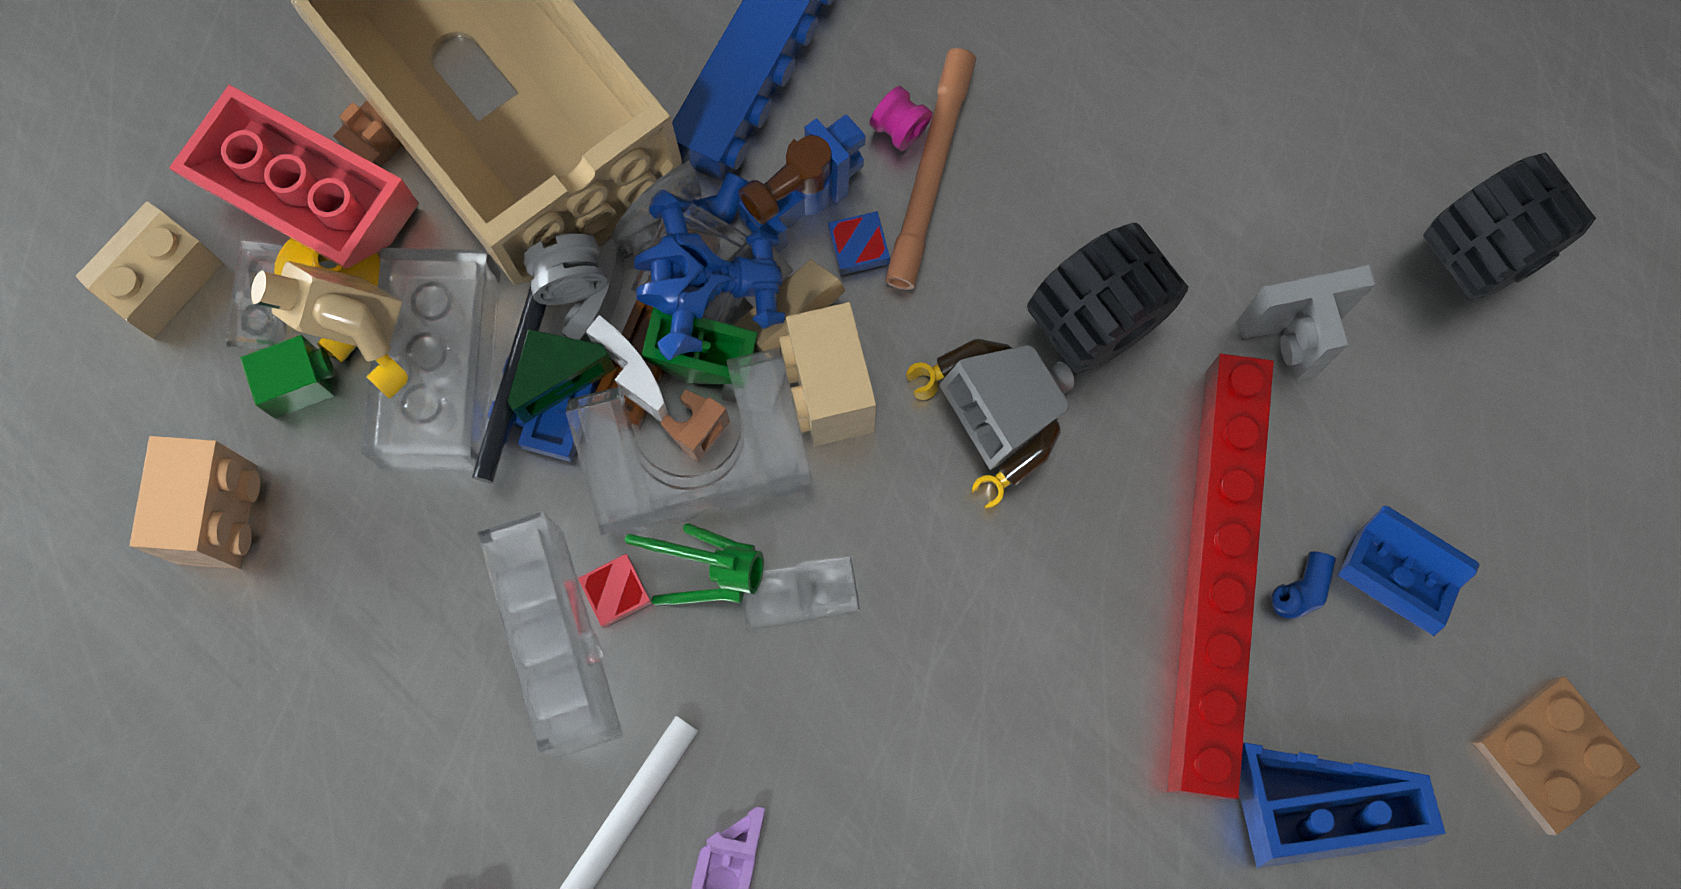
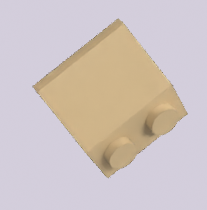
M146 201L75 277L124 320L154 339L224 263L164 212Z

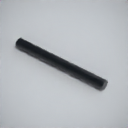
M531 285L472 474V478L486 483H493L514 415V411L508 403V398L528 329L539 331L547 306L534 300Z

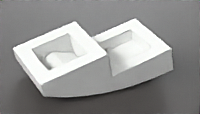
M599 315L587 329L588 337L592 343L603 345L610 359L623 368L615 378L621 393L661 422L666 414L669 415L663 394L651 370L632 344L614 326Z

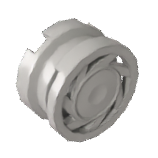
M570 233L555 236L557 243L545 248L544 242L540 241L524 253L525 260L523 261L526 272L534 277L531 281L533 298L540 304L562 305L577 302L600 292L607 285L608 278L605 268L598 266L597 263L600 256L597 240L591 235Z

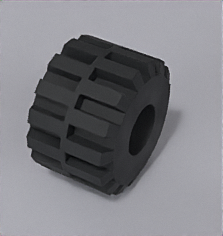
M1545 152L1521 159L1471 189L1440 213L1423 234V237L1468 300H1475L1492 295L1513 282L1518 283L1555 260L1561 251L1587 232L1596 220V217Z
M1136 222L1120 226L1100 235L1068 257L1039 285L1029 300L1027 308L1028 312L1075 373H1081L1109 362L1143 339L1178 307L1189 287L1140 224Z

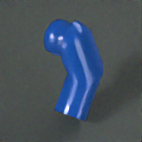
M727 172L717 195L689 200L692 201V204L683 213L687 227L692 231L706 232L731 224L739 209L738 203L741 201L738 190L749 183V181L731 172Z
M1309 552L1303 578L1288 585L1281 584L1274 589L1271 595V602L1275 612L1287 619H1298L1322 608L1327 602L1336 558L1323 552Z

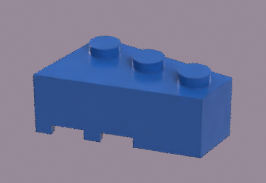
M1243 743L1239 795L1257 869L1424 845L1446 834L1429 775L1358 762L1347 764L1319 759L1318 755L1302 752L1291 754L1263 749L1262 745Z

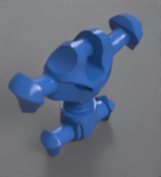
M662 189L652 197L649 213L654 219H663L667 235L660 239L658 245L640 253L634 258L635 269L651 271V282L636 288L637 300L657 308L662 313L672 315L670 333L657 343L660 353L669 361L683 353L702 351V341L692 337L694 318L702 319L709 303L714 300L715 296L720 295L721 291L723 293L729 292L737 299L755 297L757 314L752 320L762 329L784 323L786 314L778 312L776 297L779 293V287L783 282V274L780 268H778L777 263L773 260L772 246L780 244L778 236L768 234L759 228L753 234L745 237L752 249V259L738 256L734 257V260L730 262L725 261L710 250L698 233L688 232L683 213L688 210L692 201L679 198Z

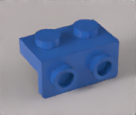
M1383 506L1357 532L1338 576L1432 636H1435L1446 626L1460 588L1477 574L1480 564L1391 507Z

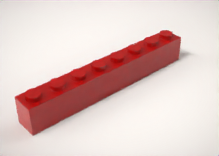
M1220 353L1205 373L1167 792L1216 800H1236L1239 798L1274 360Z

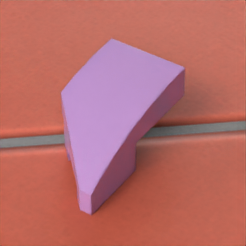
M755 807L742 820L722 833L717 832L706 839L707 845L700 849L691 889H750L765 808Z

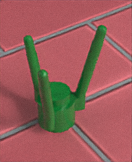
M686 523L683 526V531L686 534L723 550L717 549L715 552H709L634 534L625 536V542L629 545L710 564L709 578L712 582H717L720 587L718 589L654 595L651 601L656 606L720 600L742 603L744 593L755 594L761 584L764 571V557L761 551L755 550V545L733 541L690 523Z

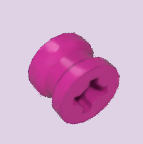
M897 86L878 104L870 118L869 125L878 133L886 132L892 137V145L900 151H904L925 131L930 123L933 112L924 104L916 105L910 100V93L902 86Z

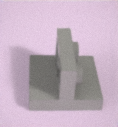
M1370 265L1263 286L1237 320L1242 340L1282 332L1283 335L1280 340L1281 353L1285 363L1293 367L1296 380L1317 376L1349 345L1341 320L1375 286Z

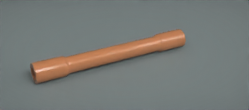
M950 49L946 56L937 89L938 98L902 229L896 238L885 277V282L895 288L903 290L915 288L926 248L925 238L961 105L966 99L976 63V56L965 49Z

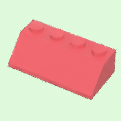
M230 84L169 167L177 175L345 269L390 246L419 204L404 181L398 176Z

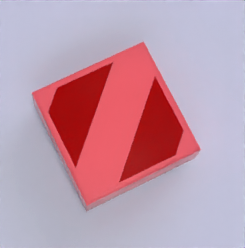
M627 554L578 578L603 628L652 604Z

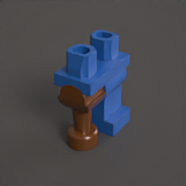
M846 114L828 128H825L817 118L804 127V138L799 141L793 139L788 145L785 166L764 184L758 180H751L738 190L741 199L738 203L740 222L751 234L760 228L768 234L778 236L780 244L773 247L778 253L788 246V228L805 215H816L822 212L828 206L830 198L837 204L848 196L849 178L864 167V159L859 149L865 145V134Z

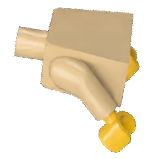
M292 261L285 263L281 275L260 271L256 275L251 290V298L254 304L271 307L273 315L299 332L322 337L316 343L317 346L324 348L328 356H334L340 363L358 346L366 361L376 360L379 363L366 377L386 397L392 398L406 385L408 381L407 373L388 354L391 350L390 341L402 305L401 300L361 277Z

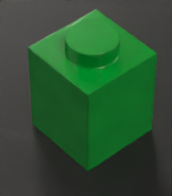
M302 335L240 357L255 405L274 419L334 397L329 379L335 377V372L327 352L322 347L317 349Z

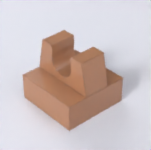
M367 100L360 107L352 102L339 116L343 125L333 135L339 145L379 167H382L402 146V143Z
M685 390L680 400L686 408L692 411L690 419L685 422H677L666 414L660 424L680 446L681 450L699 463L728 426L730 420L726 408L711 397L706 399Z

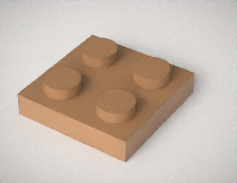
M1565 676L1554 678L1473 743L1547 835H1558L1641 767Z

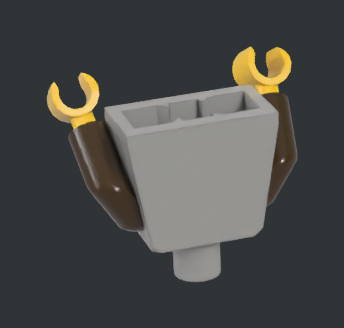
M974 339L938 357V364L932 367L923 362L914 363L907 370L906 377L908 381L915 380L923 375L930 377L927 385L917 388L913 392L915 398L919 400L930 399L936 394L940 386L988 468L992 470L999 466L1000 472L995 476H982L974 482L972 487L973 493L984 483H992L996 486L998 496L995 500L984 506L985 509L996 507L1002 501L1004 489L1008 485L1017 486L1048 460L1061 433L1058 419L1069 409L1068 401L1063 393L1072 390L1074 387V376L1071 369L1063 362H1057L1046 367L1036 349L1029 345L1012 348L1004 343Z

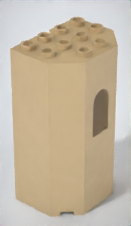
M290 0L312 32L514 285L529 282L533 278L526 272L523 261L525 260L524 253L531 246L542 241L546 248L557 243L555 236L583 233L593 236L600 248L608 239L611 240L649 211L651 199L655 195L653 191L657 186L659 178L661 176L664 179L671 178L682 163L671 116L573 0ZM465 37L474 41L517 92L515 96L480 121L476 120L434 68L433 56L435 50L442 42L449 38Z

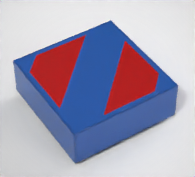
M878 211L828 222V230L840 276L889 264L890 255Z

